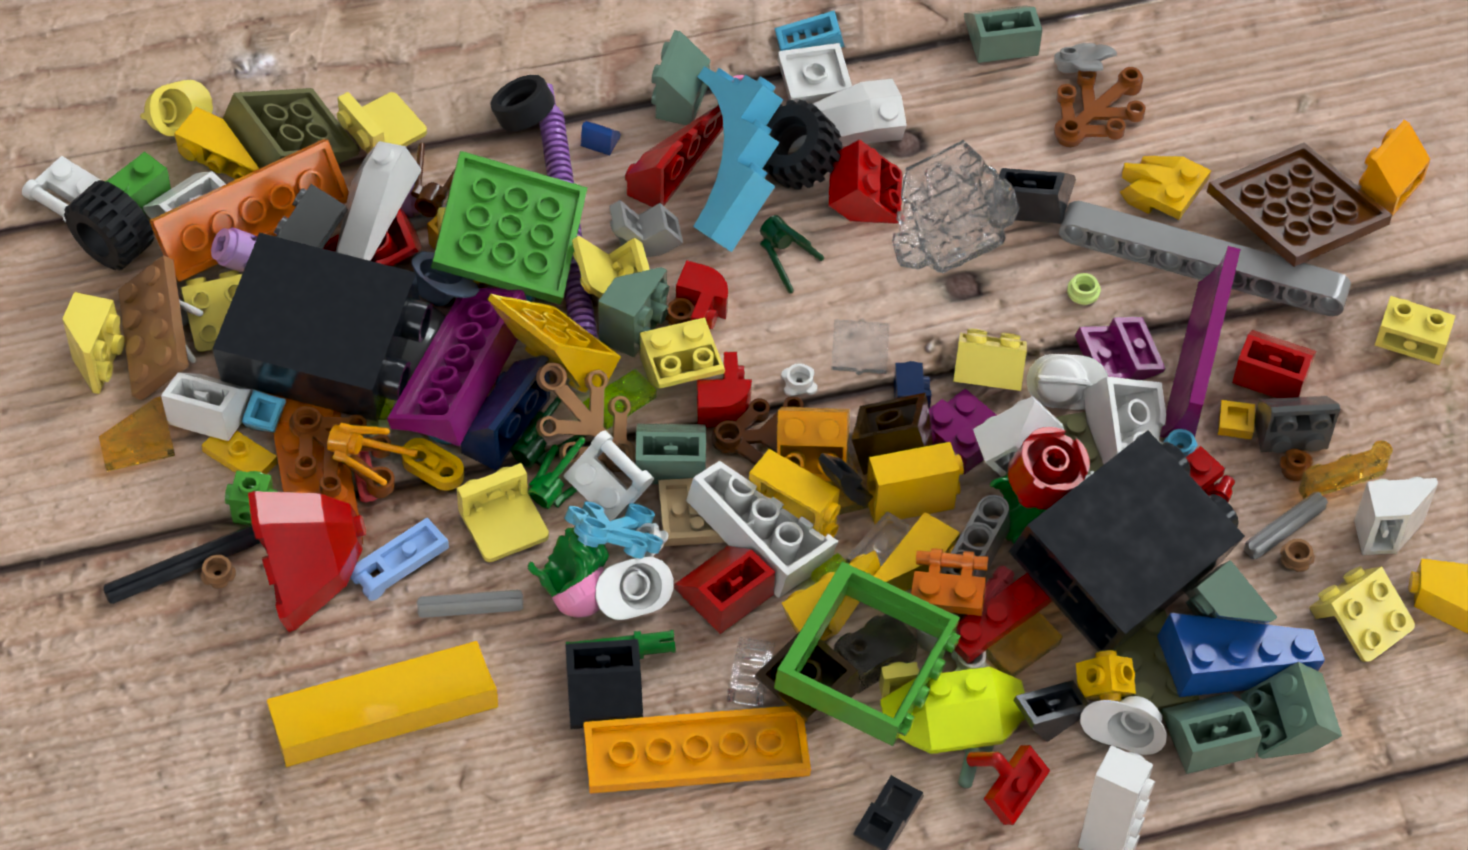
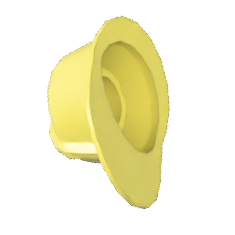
M182 80L166 84L155 89L145 101L144 113L140 117L147 120L151 128L161 134L175 136L174 133L195 107L212 114V98L209 91L195 80Z

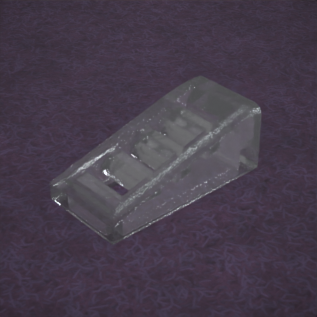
M739 637L728 686L727 702L763 707L767 687L758 681L754 674L741 673V670L758 672L773 657L775 642ZM745 649L763 651L765 655L745 652ZM743 659L763 662V665L745 663ZM739 680L756 682L758 686L739 683Z

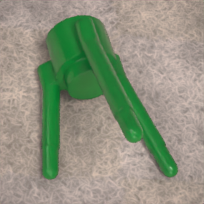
M584 437L578 439L552 473L548 472L546 474L558 450V446L556 444L553 445L538 473L528 484L530 487L528 490L529 496L541 507L549 509L554 505L559 508L567 498L578 491L572 485L562 492L564 483L559 476L585 443Z

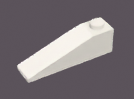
M893 79L860 82L813 103L839 130L841 135L839 140L842 142V146H848L858 139L865 144L902 140L907 126L902 96ZM807 135L798 138L791 145L789 152H796L803 145Z
M379 141L365 157L351 182L346 203L348 211L343 217L336 252L371 261L421 172V168L406 146Z
M1105 377L1083 390L1087 423L1103 464L1107 463L1147 430L1159 441L1161 427L1165 425L1166 421L1162 382Z

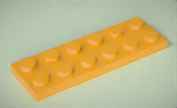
M789 706L584 722L590 794L804 777L811 774L805 720Z

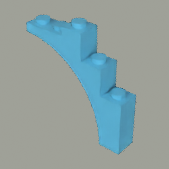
M704 66L697 77L709 86L718 100L723 117L724 142L716 182L704 209L693 227L732 252L775 188L772 183L765 179L768 173L762 168L779 144L777 140L769 135L772 129L766 125L783 99L773 92L776 86L761 76L757 81L747 75L742 80H739L736 77L734 79V77L720 68L714 72Z

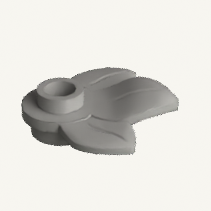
M1081 43L1072 47L1062 48L1060 52L1054 55V62L1057 64V69L1064 73H1075L1079 70L1103 71V64L1100 61L1117 56V52L1108 45Z

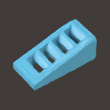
M835 11L774 28L780 51L840 43L841 48L845 47ZM805 34L806 39L800 40L799 35ZM787 36H793L794 42L788 44Z

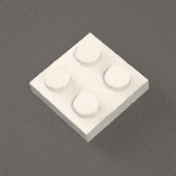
M840 43L778 51V63L789 100H794L796 103L799 100H805L808 104H813L852 86Z

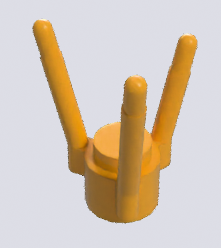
M341 422L340 425L335 424L327 441L328 451L334 452L333 460L346 463L382 486L387 484L386 479L349 456L352 454L357 455L362 446L409 456L417 455V451L414 449L366 439L361 435H388L390 433L389 428L355 426Z

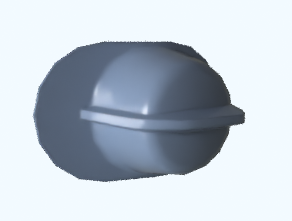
M422 251L416 253L411 259L412 267L417 275L419 295L435 306L448 305L453 297L470 298L476 296L479 292L478 285L472 279L431 268L434 252Z

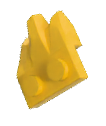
M1143 156L1141 164L1124 163L1121 178L1131 185L1121 190L1120 194L1127 204L1147 214H1150L1152 209L1155 208L1180 220L1210 179L1211 170L1183 156Z

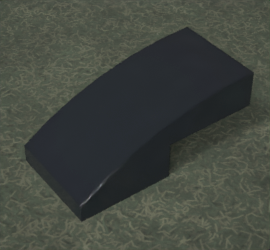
M822 453L818 460L826 476L853 502L866 507L873 498V495L861 484L863 479L841 458Z
M891 775L875 803L871 802L853 835L879 850H889L923 799V792Z

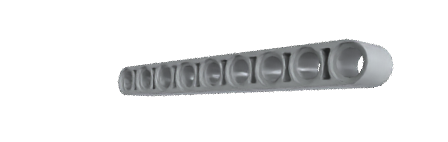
M1083 201L1069 203L1059 229L1061 238L1070 244L1198 280L1205 278L1219 265L1228 246L1239 248L1241 251L1231 289L1326 316H1338L1344 311L1351 287L1349 278L1335 271L1306 263L1293 267L1281 256Z

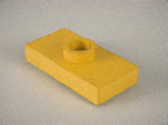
M237 430L229 441L210 436L201 445L203 453L235 473L236 471H259L263 474H268L278 463L276 455Z

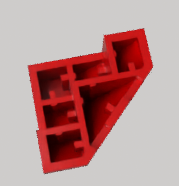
M249 492L248 498L255 538L259 539L268 556L262 557V562L269 585L274 584L275 606L278 617L286 630L292 632L297 630L347 586L363 550L361 536L366 535L364 519L362 515H356L350 503L319 493Z

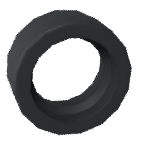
M526 75L510 81L498 90L490 102L492 112L500 126L506 131L524 130L537 124L552 111L555 104L554 96L545 79L539 75Z

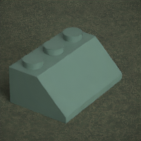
M1231 560L1217 566L1185 592L1189 598L1186 604L1195 616L1260 624L1272 622L1277 618L1275 613Z

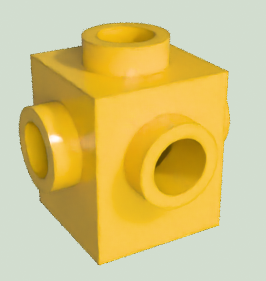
M1106 650L1096 652L1093 659L1075 663L1078 688L1086 700L1120 702L1122 700L1121 697L1136 694L1135 671L1132 658L1117 656V651Z

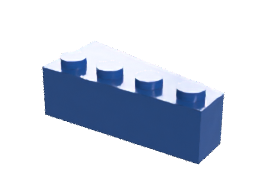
M1170 613L1157 636L1179 697L1249 690L1297 662L1319 671L1325 661L1315 633L1310 629Z

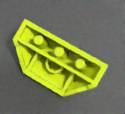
M992 667L941 673L937 681L932 678L930 679L927 687L931 689L923 707L915 706L911 715L915 716V719L906 736L900 734L898 738L930 754L1003 744L1020 723L1025 720V717L1013 701L1015 696L1025 693L1022 680ZM915 679L880 699L883 714L894 718Z

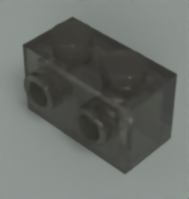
M884 614L883 616H874L863 628L853 634L849 632L841 636L834 644V650L858 669L860 690L857 693L859 694L880 681L881 667L888 666L894 662L910 663L915 660L918 639L902 621Z

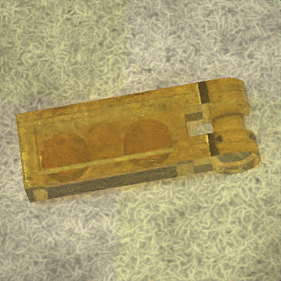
M1380 440L1373 444L1371 450L1355 455L1347 454L1340 457L1337 461L1325 465H1313L1304 471L1298 491L1302 498L1305 499L1313 492H1320L1322 495L1380 477L1387 470L1393 448L1390 443Z

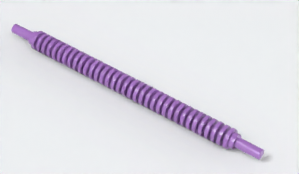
M547 83L555 100L553 85ZM555 102L552 111L539 122L547 176L574 183L564 114L556 106ZM579 224L577 236L582 237L581 225ZM572 256L564 292L567 315L598 339L592 296L583 289L580 283V269L574 256Z

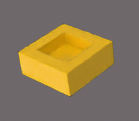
M1221 400L1217 435L1252 440L1255 404Z

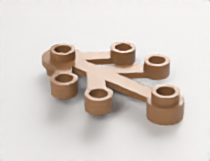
M548 363L540 367L536 375L539 387L548 392L553 391L578 419V421L557 420L553 416L543 417L539 419L536 425V430L540 436L548 438L556 434L593 436L595 438L601 431L606 430L603 426L604 389L608 384V377L603 371L595 370L588 373L585 377V385L590 390L588 410L565 384L567 374L560 364ZM546 372H551L554 375V382L552 384H548L545 381L544 376ZM593 375H598L601 378V385L599 387L593 385ZM617 396L612 398L607 406L609 413L614 416L612 442L634 463L636 451L633 444L627 440V414L631 409V404L626 397ZM617 400L621 401L624 405L622 413L615 410L614 405ZM546 420L550 421L553 425L551 433H547L543 429V423ZM568 442L561 446L559 450L561 460L566 455V449L569 446H574L576 442ZM581 447L570 463L576 462L588 447ZM604 452L598 457L609 470L623 472Z

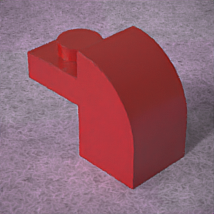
M686 260L676 283V298L688 299L695 308L690 321L705 318L709 329L713 330L717 317L723 319L727 317V282L717 270Z
M724 352L723 366L725 373L723 374V379L697 380V424H706V427H717L723 421H736L749 409L752 379H745L744 365H738L737 352Z

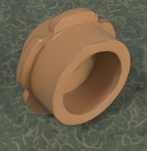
M1292 539L1282 546L1280 550L1282 555L1280 558L1281 563L1287 569L1303 572L1308 570L1309 565L1314 563L1313 548L1303 539Z
M213 555L204 561L202 566L203 572L200 574L201 580L205 585H212L213 588L220 589L226 587L229 581L234 580L236 570L232 567V563L227 557Z

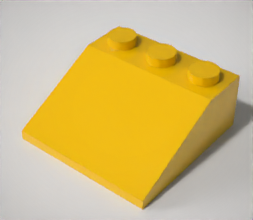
M490 294L488 301L513 335L526 345L525 350L535 357L541 355L548 357L549 363L560 364L565 369L567 378L570 379L569 384L573 388L587 393L589 389L585 385V377L588 373L595 370L603 371L609 381L621 356L558 308L551 305ZM593 375L592 383L595 387L601 385V378L598 375Z

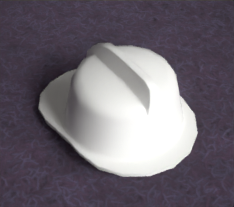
M1049 354L1042 356L1032 364L1026 380L1031 396L1043 406L1081 410L1085 409L1083 390L1108 377L1102 364L1094 358L1081 355Z
M644 557L642 559L626 560L607 567L599 576L595 586V599L599 609L607 617L615 620L630 619L661 609L671 597L674 579L670 568L657 558Z
M1129 696L1120 702L1111 700L1095 701L1087 705L1080 715V724L1084 732L1092 739L1101 743L1123 748L1141 755L1155 754L1161 751L1166 744L1167 733L1161 723L1163 716L1158 708L1146 698Z

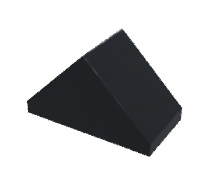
M1074 680L1015 696L1013 700L1031 728L1046 742H1049L1080 720L1083 709L1089 705Z

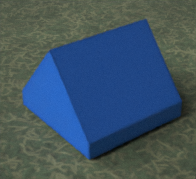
M586 121L582 125L580 146L610 156L620 139L621 133L620 131Z

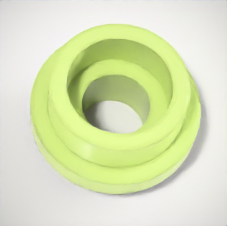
M1088 273L1077 274L1070 280L1067 287L1069 298L1082 305L1092 304L1097 301L1101 292L1097 279Z

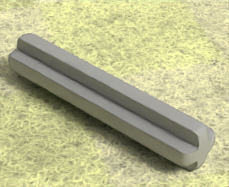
M1313 492L1247 540L1244 546L1245 553L1251 559L1261 557L1325 510L1328 503L1326 497H1323L1320 492Z
M521 590L424 596L419 597L417 600L418 615L421 618L520 611L523 609V594Z

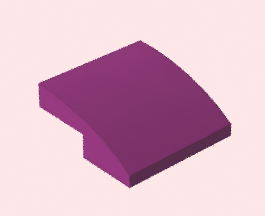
M1115 317L1109 326L1079 327L1075 334L1083 356L1094 358L1102 364L1108 377L1144 380L1159 375L1166 369L1143 317Z

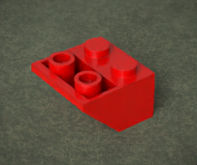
M860 139L837 151L841 156L839 162H834L832 165L835 169L829 178L828 206L853 222L899 223L901 221L902 170Z
M1252 330L1247 335L1238 358L1232 383L1274 398L1300 397L1317 351Z
M726 546L676 582L674 589L719 634H722L774 595L775 571L752 549Z

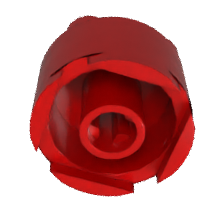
M1042 427L1034 430L1024 440L1008 465L1010 485L1022 506L1047 510L1085 480L1090 468V460L1086 448L1077 438L1075 440L1065 435L1066 431L1061 428Z

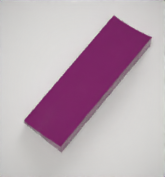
M1228 246L1219 265L1198 282L1166 409L1165 425L1162 426L1160 433L1162 438L1168 437L1176 429H1185L1190 431L1194 437L1196 435L1241 251L1239 248Z
M479 288L476 296L470 298L457 297L390 412L387 420L391 429L422 433L460 446L518 341L490 304L488 298L490 294L527 301L523 290Z

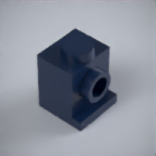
M915 361L895 363L893 380L894 399L926 393L928 407L930 408L932 397L930 377L923 375V363Z

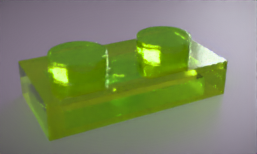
M636 368L605 387L604 428L607 430L613 426L614 416L609 413L607 408L608 402L612 398L624 396L630 401L631 409L627 416L657 398V390ZM590 398L582 402L588 410ZM617 400L614 405L615 410L622 413L624 405L621 401Z

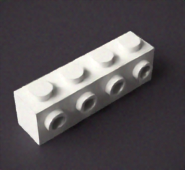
M1112 745L1110 746L1095 776L1078 848L1083 850H1135L1140 838L1138 834L1145 820L1143 816L1150 802L1148 798L1155 784V781L1150 779L1153 768L1152 763L1146 761L1137 753L1125 752Z

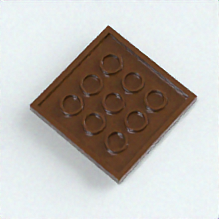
M1305 142L1209 182L1207 193L1293 267L1386 227L1390 224L1392 218L1390 212Z

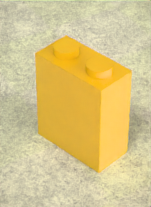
M951 442L869 457L866 489L873 495V498L868 503L874 525L922 516L924 512L932 514L955 509L956 495L961 493L959 475H963L964 468L961 456L959 454L955 455Z

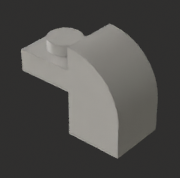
M621 200L609 206L612 217L610 226L614 234L619 238L621 246L636 238L643 243L646 257H653L665 254L683 244L678 218L661 203L639 215Z

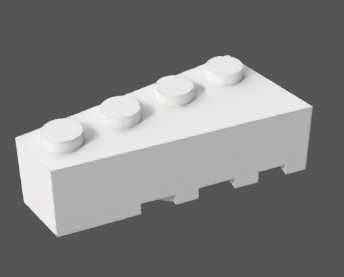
M718 461L693 477L686 501L729 546L752 549L775 571L774 594L778 598L830 564L838 544L837 539L829 534L826 537L812 528L813 523L802 516L798 519L783 509L784 504L774 497L767 498L756 490L757 486L721 461Z

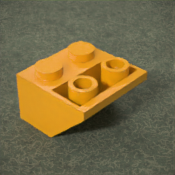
M1403 120L1396 129L1390 128L1385 134L1381 146L1378 149L1376 147L1372 148L1364 163L1368 167L1358 185L1362 186L1361 189L1390 212L1392 217L1424 181L1431 160L1408 121Z
M781 407L778 410L777 453L819 478L831 481L823 472L818 458L822 453L841 458L848 465L850 409Z

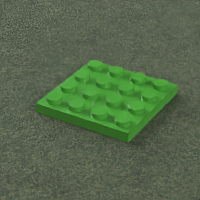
M460 151L431 268L507 290H523L525 295L561 304L574 252L572 240L578 234L588 187Z

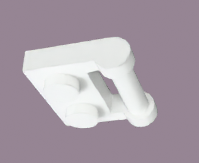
M61 156L35 180L27 181L22 188V195L30 201L36 200L63 217L66 223L64 209L68 204L51 195L46 190L50 189L69 202H72L90 185L100 179Z
M603 430L592 440L587 450L563 476L589 502L603 507L605 515L609 521H612L624 515L629 504L634 503L653 482L654 477L647 470L642 471L612 442L613 437L606 430ZM603 452L633 481L629 488L598 459Z

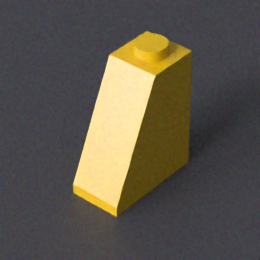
M1421 558L1417 571H1411L1408 590L1414 593V607L1468 634V564Z

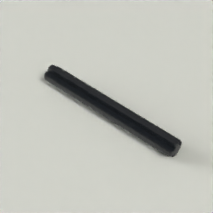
M249 525L109 582L103 586V591L108 602L114 604L202 568L204 561L210 556L223 555L228 557L261 542L255 538L253 527Z

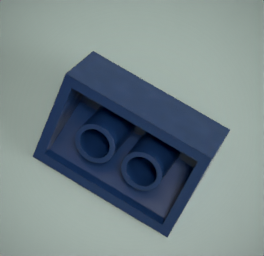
M541 355L515 361L507 372L503 371L499 375L495 388L486 397L461 443V454L497 471L536 414L550 400V392L541 389L536 380L539 368L549 363L548 357ZM546 372L544 376L548 384H550V372Z

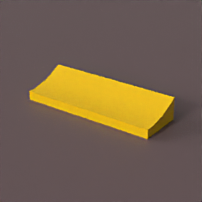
M478 641L266 699L286 767L498 707L497 687L487 668Z

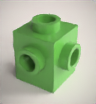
M236 471L233 484H228L225 492V504L230 505L233 523L252 525L248 493L254 491L278 492V490L273 489L271 475L263 474L259 471Z

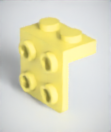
M349 92L337 97L339 107L337 118L341 126L352 135L367 154L379 141L408 146L427 135V128L423 122L394 92H390L363 107Z
M580 236L572 240L575 250L573 256L581 273L580 283L588 294H594L598 298L602 297L615 277L650 270L643 243L636 238L631 239L610 254H607Z
M232 270L219 274L220 279L206 281V277L186 281L187 286L181 287L182 300L203 311L202 316L187 312L194 346L199 352L213 350L242 276L238 271Z
M522 463L512 467H503L491 475L469 480L462 486L457 487L458 511L486 562L497 561L548 540L549 531L528 494L527 472Z
M1361 566L1352 569L1343 576L1345 580L1339 586L1332 585L1318 594L1319 600L1309 607L1315 619L1335 616L1358 657L1363 662L1374 660L1415 628L1414 620L1382 566L1365 570Z

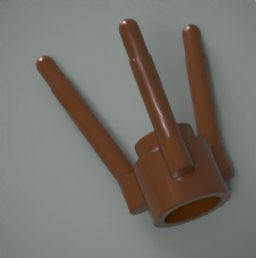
M421 142L418 145L417 164L421 168V172L414 183L411 195L417 198L414 206L420 214L426 217H435L439 207L443 206L444 201L449 195L455 169L443 187L434 182L422 186L425 144Z

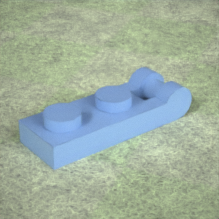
M425 518L357 562L350 579L354 584H360L363 587V594L370 601H374L382 596L385 589L449 548L448 539L428 518ZM378 569L380 574L373 578L370 574Z

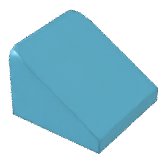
M253 390L241 422L246 428L275 433L286 400Z

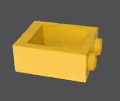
M768 449L749 472V481L757 486L756 490L767 498L774 497L784 504L783 509L798 519L802 516L813 523L812 528L826 537L829 534L835 537L839 529V525L836 523L841 506L838 504L840 489Z

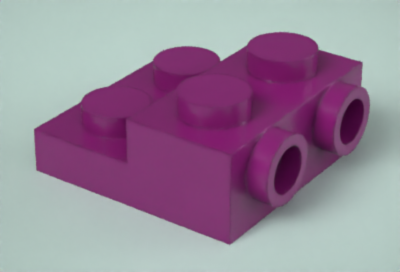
M966 388L948 402L941 399L929 408L933 445L951 442L955 455L959 454L961 456L964 468L963 474L965 475L984 460L973 429L983 424L988 418L997 415Z

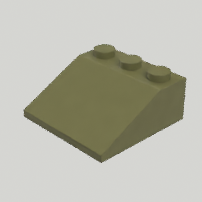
M313 88L235 92L222 118L259 169L322 139L329 140L338 164L357 156L360 152V149Z

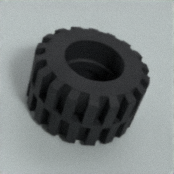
M789 100L785 106L780 104L766 125L772 129L769 135L777 140L779 144L763 169L784 187L790 188L792 186L795 190H801L803 185L807 188L814 187V182L818 181L821 183L826 179L824 175L827 172L831 174L835 169L832 166L833 163L839 162L841 155L837 151L842 149V142L839 140L841 137L840 132L832 121L812 103L808 104L805 100H799L798 103L794 100ZM807 135L803 145L796 152L788 155L791 145L798 138Z
M103 180L95 181L64 209L66 224L78 244L93 259L110 269L123 270L154 241L153 229L142 209L127 193L112 183Z

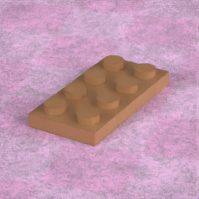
M162 255L118 289L131 393L133 397L142 401L175 377L178 372H182L189 366L174 261L165 255Z

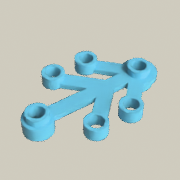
M588 501L584 502L582 508L569 506L564 517L568 523L575 525L574 532L579 536L578 540L590 547L611 543L623 546V551L626 554L642 559L646 551L658 554L663 540L656 535L636 531L645 523L652 524L655 516L652 510L639 504L630 503L625 516L609 521L605 515L603 507Z

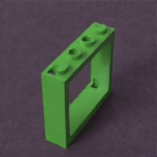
M842 561L779 666L774 689L894 746L900 734L904 736L908 734L915 719V716L911 715L915 706L923 707L931 688L927 687L930 679L932 678L937 681L946 663L942 659L945 652L953 653L961 636L956 633L960 617ZM846 595L938 639L894 718L800 673Z

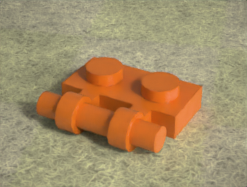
M931 548V552L917 550L916 565L929 566V572L914 571L911 594L950 613L982 616L986 577L973 576V571H988L989 557L975 556V552L963 551V554L943 553V549ZM942 567L961 568V575L941 574Z

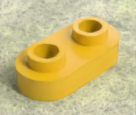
M414 438L403 445L405 448L417 451L416 456L401 454L403 467L408 472L444 491L456 489L462 484L464 480V465L457 456L424 438ZM418 458L424 459V460L421 461V462H416V461H414L415 459H418ZM446 474L452 475L450 477H442Z

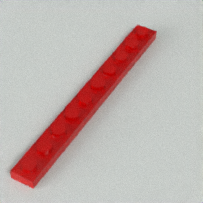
M1200 446L1186 456L1190 465V476L1203 490L1223 477L1225 468L1203 447ZM1028 573L1024 574L984 603L982 616L968 615L958 622L956 633L961 636L954 651L969 664L1053 601Z

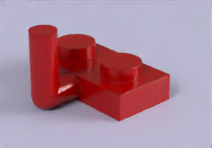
M1020 745L1009 762L1000 752H970L966 758L967 764L970 767H994L999 773V777L983 800L1003 825L1015 824L1050 772V769L1031 745Z

